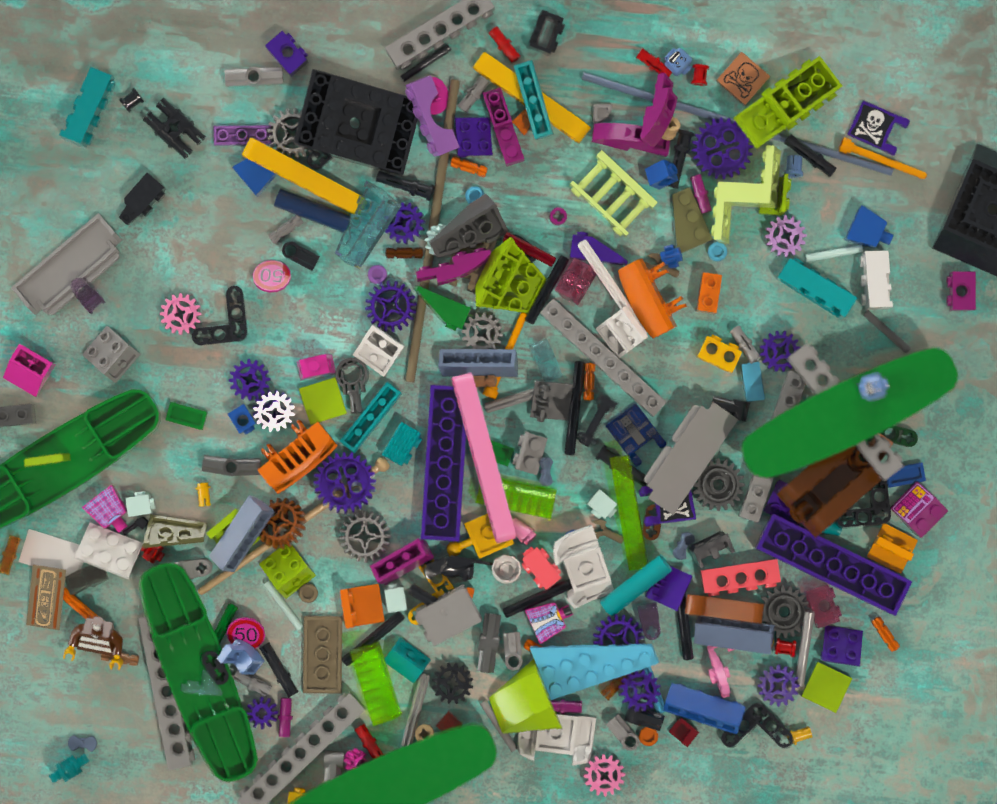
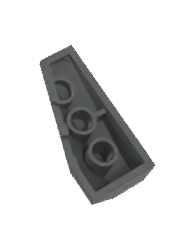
M485 194L470 203L429 243L436 257L439 258L459 252L460 249L466 247L474 248L480 243L494 242L509 231L496 203Z

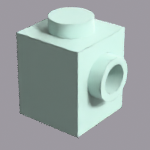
M600 489L587 503L592 508L591 513L598 519L601 517L605 519L607 516L611 518L617 511L615 508L617 503Z
M145 491L136 492L134 497L125 498L128 517L153 514V509H156L155 499L151 498V494L146 495Z
M399 583L388 585V589L384 590L388 613L407 610L404 586L400 587Z

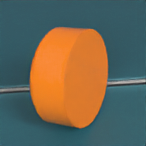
M644 727L639 732V740L645 746H652L658 740V733L654 729Z

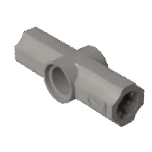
M251 67L249 69L225 70L226 87H257L259 85L283 84L282 67ZM254 72L259 74L257 81L249 80L250 74Z

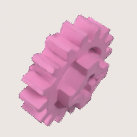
M179 293L178 298L173 294L171 301L165 299L167 305H161L165 310L160 315L164 316L161 323H167L165 327L167 330L172 328L171 333L175 334L178 330L179 335H182L184 330L189 334L190 328L197 329L194 324L195 322H201L197 317L202 316V313L197 312L201 307L200 305H194L197 301L196 299L190 301V295L187 294L183 298L182 293ZM180 302H187L190 306L185 308ZM173 305L174 309L172 313L168 315L169 309ZM179 309L185 312L183 320L180 317H176L179 314ZM191 314H193V319H192V321L189 323V322H188L189 316H190ZM178 321L182 327L174 326L171 322Z
M602 754V759L595 756L594 762L589 760L591 766L584 768L588 771V774L583 775L584 778H588L585 784H591L589 790L592 792L596 789V795L603 792L604 797H606L609 791L614 795L613 789L620 790L618 784H624L621 777L625 776V773L620 772L624 767L623 765H617L619 763L618 759L612 761V755L608 759H606L605 754ZM603 762L610 763L606 767H600L598 765L599 763ZM598 769L604 773L608 771L607 775L611 781L606 778L600 779L601 774ZM615 769L617 770L616 781L612 777V773ZM592 770L596 772V779L592 781L591 777ZM602 784L610 785V787L601 788L599 786H601Z

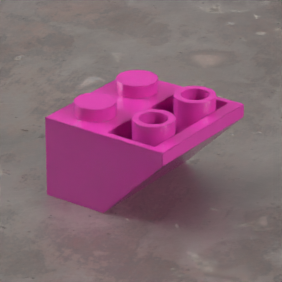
M19 344L9 360L3 378L37 397L56 364L26 346Z

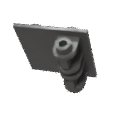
M535 381L530 417L537 418L538 422H544L545 419L568 421L573 384Z

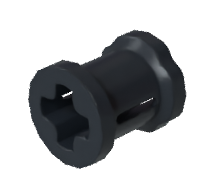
M135 88L126 97L119 99L129 113L140 102H145Z

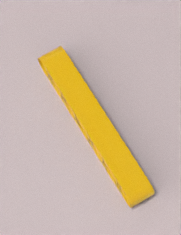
M483 52L472 68L525 106L516 73L486 52ZM542 92L551 125L580 144L591 127Z
M253 138L249 139L241 154L254 163L357 217L367 201L361 195Z

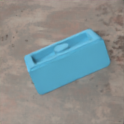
M760 363L741 364L746 402L765 400Z

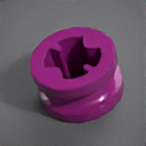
M555 208L551 211L549 219L552 224L560 226L565 223L567 213L562 208ZM555 212H559L560 215L563 214L564 218H561L560 222L553 218V215H556Z

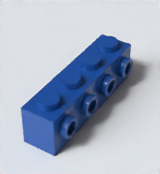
M671 683L663 711L738 734L745 706H742L739 702L724 700L720 696L705 694L701 690L686 688L682 684Z

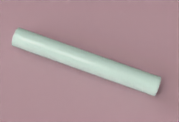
M858 245L806 254L805 258L806 262L862 253L863 246Z
M271 581L264 584L265 588L296 630L299 631L304 626Z

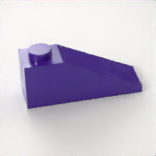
M577 232V235L573 234L570 259L587 261L578 248V244L581 241L587 240L602 263L627 265L628 260L595 238L588 236V233Z

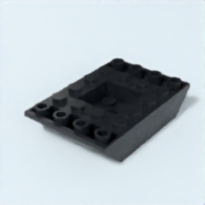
M312 69L293 144L313 152L376 170L404 175L418 118L413 113L414 106L412 101L405 95ZM352 118L359 120L360 124L357 129L350 126Z
M976 144L932 249L997 277V213L992 215L988 212L990 204L997 206L996 151Z

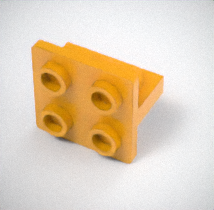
M884 524L876 536L867 557L901 574L907 562L912 560L914 556L912 552L918 540L888 524Z

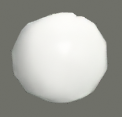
M509 555L495 558L492 565L494 578L502 584L516 581L521 574L520 562L515 557Z

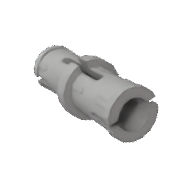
M480 75L471 89L467 90V94L457 106L465 113H468L476 100L479 101L480 95L490 82Z
M740 325L730 331V334L739 345V350L744 352L750 364L761 358L753 347L752 340L747 338Z
M238 669L233 677V680L245 685L247 689L257 691L267 697L272 688L271 685L257 679L255 675H242Z

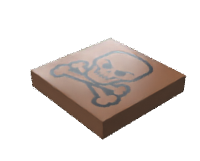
M741 51L716 81L745 106L770 76Z

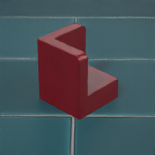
M679 717L669 730V733L688 748L699 734V731Z

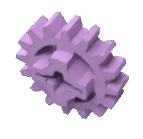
M784 215L783 220L777 217V223L771 221L770 225L772 228H766V231L769 232L768 235L764 236L766 239H769L766 246L772 245L771 252L777 250V256L784 253V257H788L789 252L794 256L795 249L800 252L802 249L799 245H805L806 243L802 240V238L807 237V234H802L805 227H799L801 221L799 220L795 223L793 216L790 220L787 219V215ZM785 224L792 225L794 229L787 228ZM777 227L778 235L773 238V232ZM783 232L790 234L788 241L781 238ZM798 235V241L794 246L793 239ZM776 244L785 245L787 249L780 248Z

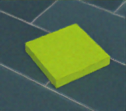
M336 377L299 388L310 425L347 414Z
M69 453L27 458L24 460L25 467L70 461L71 458Z
M817 662L801 697L837 713L853 678Z

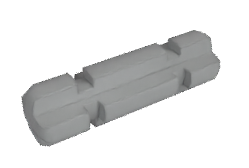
M296 215L291 221H287L280 226L276 232L274 231L269 234L272 243H277L281 237L284 238L295 230L296 226L302 225L303 220L299 215Z

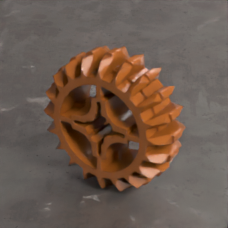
M277 498L276 503L270 500L269 507L274 511L273 515L277 514L273 517L271 516L259 534L261 536L260 540L265 542L268 547L272 545L274 549L278 547L285 549L286 544L288 547H292V541L298 543L296 538L298 536L303 537L300 531L306 530V527L303 525L307 523V520L303 518L305 513L301 511V506L296 505V502L293 500L289 502L287 498H284L283 501ZM288 511L293 513L294 523L288 520ZM268 524L273 527V536L269 535Z

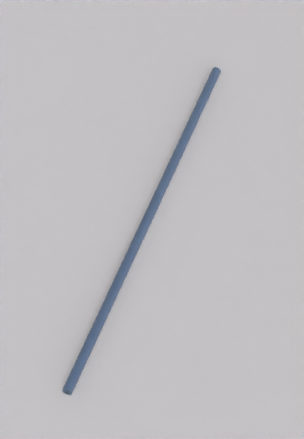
M585 72L581 79L649 101H653L655 95ZM678 101L675 108L710 120L715 119L716 122H719L720 117H722L723 122H726L729 118ZM730 118V124H733L735 120ZM778 133L771 139L784 142L788 136ZM800 140L816 153L890 176L893 173V168Z

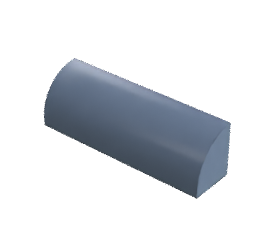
M440 349L438 367L442 377H456L471 373L472 376L518 377L516 349Z
M248 496L209 555L221 571L235 572L273 515L274 511L263 501Z
M698 615L695 623L694 644L771 654L775 625Z

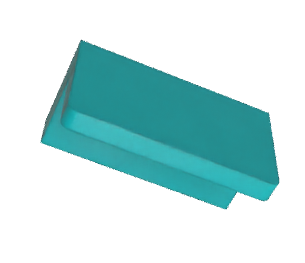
M400 637L383 661L409 681L415 683L431 659Z

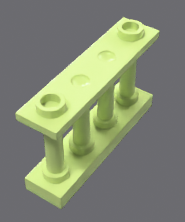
M601 150L596 156L598 159L597 165L578 185L574 181L570 183L572 187L571 192L578 198L582 196L614 226L612 230L621 237L623 235L626 238L629 233L625 229L644 209L649 207L652 210L658 202ZM607 168L612 172L611 178L591 198L584 189L602 169L605 170ZM621 181L626 186L624 188L625 191L605 211L597 203L616 182L619 183ZM635 194L640 199L638 201L639 204L619 224L611 216L631 195Z

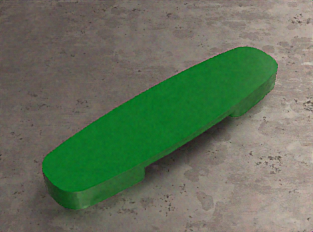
M932 347L862 372L808 398L746 436L741 445V455L744 463L751 474L759 478H770L837 454L893 427L954 389L958 380L957 368L948 352L941 348ZM878 373L882 378L887 379L889 389H886L885 397L868 401L866 398L861 397L858 383H861L862 377Z
M131 389L116 395L62 424L0 465V529L31 515L75 490L142 443L158 429L161 422V413L154 399L148 393L137 389ZM69 453L71 458L70 461L25 467L24 460L27 458Z
M162 563L153 566L142 574L138 587L157 656L179 712L212 775L226 782L242 779L251 774L257 765L258 757L247 713L243 709L228 663H223L229 674L228 681L223 685L213 683L201 663V655L205 651L211 650L218 655L222 652L217 636L207 617V611L193 583L182 567L173 563ZM208 655L206 663L209 662L212 666H215L212 661L214 656ZM215 669V672L217 674L215 679H219L221 681V676L224 674L218 672V670Z
M472 722L428 735L422 740L400 747L333 779L326 780L301 794L288 804H428L491 768L496 761V743L491 732L481 723Z

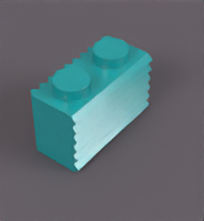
M401 422L382 455L400 466H403V464L407 465L413 456L410 454L413 447L418 448L422 441L421 433Z

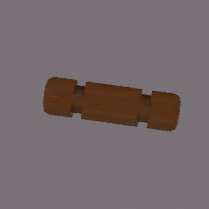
M386 248V258H423V249Z

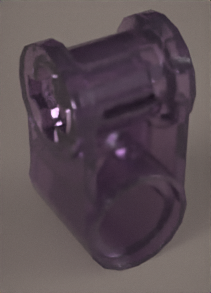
M76 278L71 282L72 292L91 315L94 313L93 310L100 304L106 303L102 296L83 278ZM85 287L81 292H78L79 288Z
M656 602L638 605L637 608L644 636L649 640L657 639L660 636L661 630ZM649 626L657 629L654 637L646 633V630H649Z

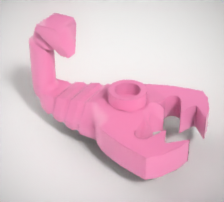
M707 646V652L712 665V669L708 670L712 685L717 683L722 698L730 697V689L727 678L730 677L728 667H723L722 662L714 651V648L718 647Z

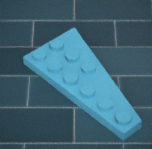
M616 644L608 646L568 645L563 647H555V645L548 647L530 646L531 653L551 700L659 663L652 644L616 646Z

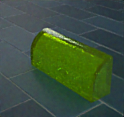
M501 477L509 510L551 519L557 489ZM479 485L476 503L485 505Z
M380 642L350 650L373 726L386 723L401 716L402 712Z

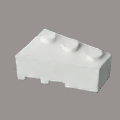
M865 251L863 256H860V267H863L864 273L860 278L861 287H864V294L861 295V304L865 306V310L889 309L893 307V301H890V291L892 288L891 284H889V252Z

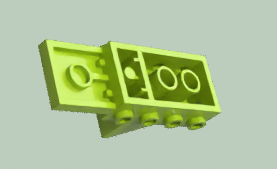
M820 56L813 61L808 59L801 65L802 68L799 71L797 68L788 74L789 78L786 80L784 78L780 79L774 84L775 88L771 89L769 87L761 93L762 98L733 118L756 149L783 130L788 129L789 131L798 124L796 122L798 119L803 121L811 115L810 111L812 109L816 112L824 106L823 101L827 100L830 102L837 96L835 92L842 87V84Z

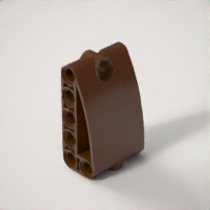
M855 445L810 464L777 494L790 509L791 517L796 522L802 523L815 538L882 480L866 459L865 462L859 459L858 455H863Z

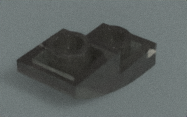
M89 565L66 576L65 582L70 595H76L89 587L101 584L109 578L105 570Z

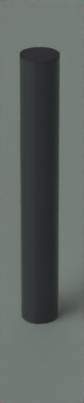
M448 44L400 75L404 82L452 51Z

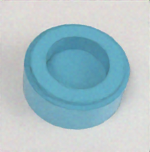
M715 242L708 248V256L713 261H722L727 255V248L723 243Z

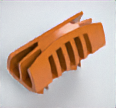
M642 258L619 269L618 274L635 315L652 338H655L677 327L672 314L687 307L686 303L676 305L683 300L682 296L669 303H665L655 284V279L669 273V269L659 272L666 265L665 262L648 269Z
M297 420L300 429L293 424L291 428L298 435V438L278 454L271 444H267L270 453L263 448L261 449L268 462L260 467L258 472L277 494L286 490L308 474L338 446L319 422L307 429L301 420Z

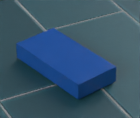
M923 462L904 465L887 479L888 488L913 484L916 481H926Z

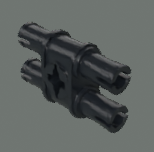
M162 98L160 100L162 104L158 102L156 107L168 117L167 121L162 123L152 112L147 114L152 121L146 116L143 118V121L155 131L156 137H160L168 145V148H174L186 159L189 156L183 150L189 155L193 150L181 140V137L187 134L197 145H200L202 143L201 140L204 141L206 136L194 126V121H190L181 112V109H175L165 98ZM172 125L177 126L178 131L171 132L172 129L170 127Z

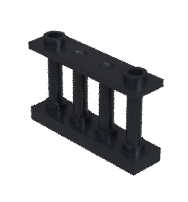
M602 393L595 402L598 405V410L586 433L579 432L577 435L580 438L579 443L587 447L597 444L598 440L594 439L593 436L605 414L609 411L613 412L618 405V402Z

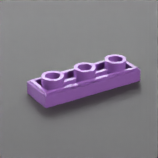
M270 125L214 126V146L247 145L250 138L265 145H270L272 141H268L267 137L272 134L267 133V129H272ZM241 132L246 133L244 138L239 137Z

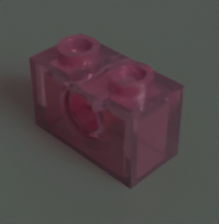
M574 258L555 291L565 300L578 306L597 274L590 265Z
M824 584L804 591L810 610L815 612L814 623L816 628L819 629L840 622L839 617L842 614L839 606L834 604L833 598H836L832 587L829 588L828 584ZM823 600L829 603L826 611H821L819 608V604Z

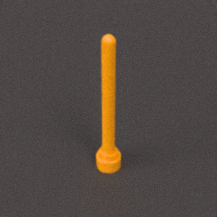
M844 137L842 139L839 152L845 154L853 152L921 179L927 177L924 171L856 146L849 138Z
M520 313L505 349L514 348L524 325L526 313ZM496 377L497 383L495 387H488V385L484 387L482 394L496 400L499 393L497 392V386L501 377Z

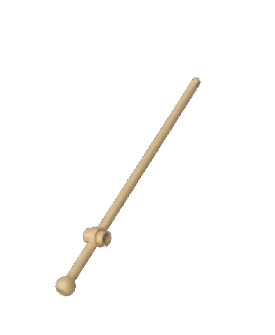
M380 457L376 460L375 466L372 467L370 472H375V474L379 471L385 472L389 469L390 464L385 457ZM344 484L347 498H351L348 484ZM336 491L333 496L340 498L343 496V493ZM323 502L307 512L303 518L308 522L328 508L330 504L323 506ZM263 543L247 554L235 572L271 548L272 545L268 547ZM223 571L200 587L198 593L200 595L205 594L235 572Z

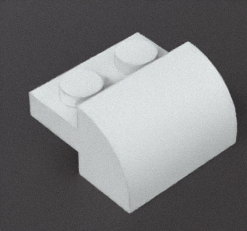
M626 306L596 328L618 358L624 356L649 337Z
M373 324L353 356L384 377L405 346Z

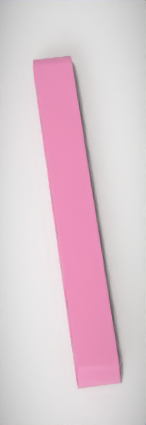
M471 373L452 377L455 396L494 539L497 544L516 539L514 525L474 378Z

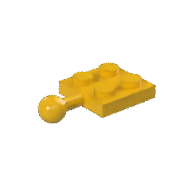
M487 513L464 523L470 538L459 543L452 541L448 543L446 550L449 555L458 556L462 549L473 545L480 559L513 545L514 541L512 539L496 543Z

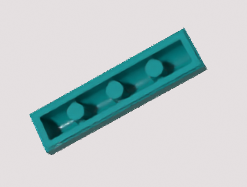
M533 60L514 65L535 140L554 135Z
M386 382L339 442L355 454L401 397L402 393L389 382Z
M658 555L601 599L602 607L609 615L614 616L669 574L672 569L663 555Z

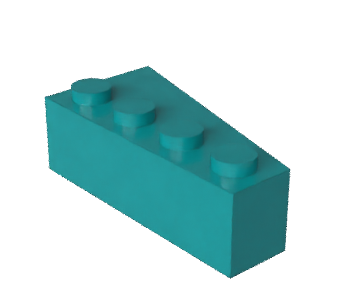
M90 67L80 89V92H83L82 96L78 95L73 104L75 111L68 114L66 119L67 128L66 130L61 129L59 134L61 138L85 149L87 145H91L94 138L92 134L94 127L97 128L101 121L99 116L101 110H105L108 104L107 95L113 91L115 86L112 75Z
M789 258L776 279L840 320L845 318L858 297L854 296L850 291L837 286L834 281L823 278L815 269L806 268L799 259Z

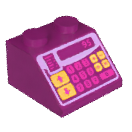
M917 481L890 507L896 516L920 538L948 512L943 504Z

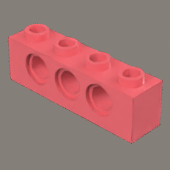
M778 559L700 570L703 593H708V597L720 595L719 591L727 590V594L739 592L738 588L746 587V591L756 590L758 585H765V588L776 587V583L781 582ZM757 570H762L765 574L764 578L760 581L755 578ZM740 572L746 576L745 581L741 584L736 581V575ZM721 575L727 579L724 586H718L716 582L717 578Z

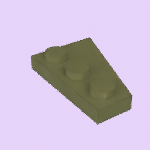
M689 187L672 194L676 244L680 248L681 253L713 240L691 188Z
M150 514L143 548L204 542L207 523Z

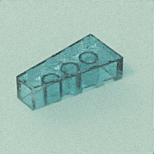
M368 181L363 186L366 188L363 196H359L357 200L359 205L355 214L350 216V226L348 230H344L335 254L341 260L358 269L362 267L401 208V205L381 187Z

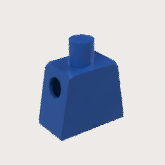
M245 159L232 167L257 197L277 175L249 159Z
M861 205L858 208L845 241L875 248L879 241L890 245L894 235L884 231L887 225L884 219Z

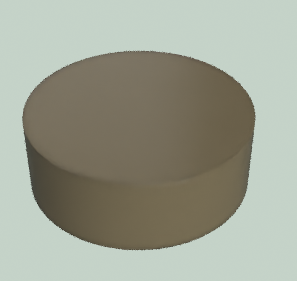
M304 584L299 589V598L305 603H311L318 597V590L313 584Z

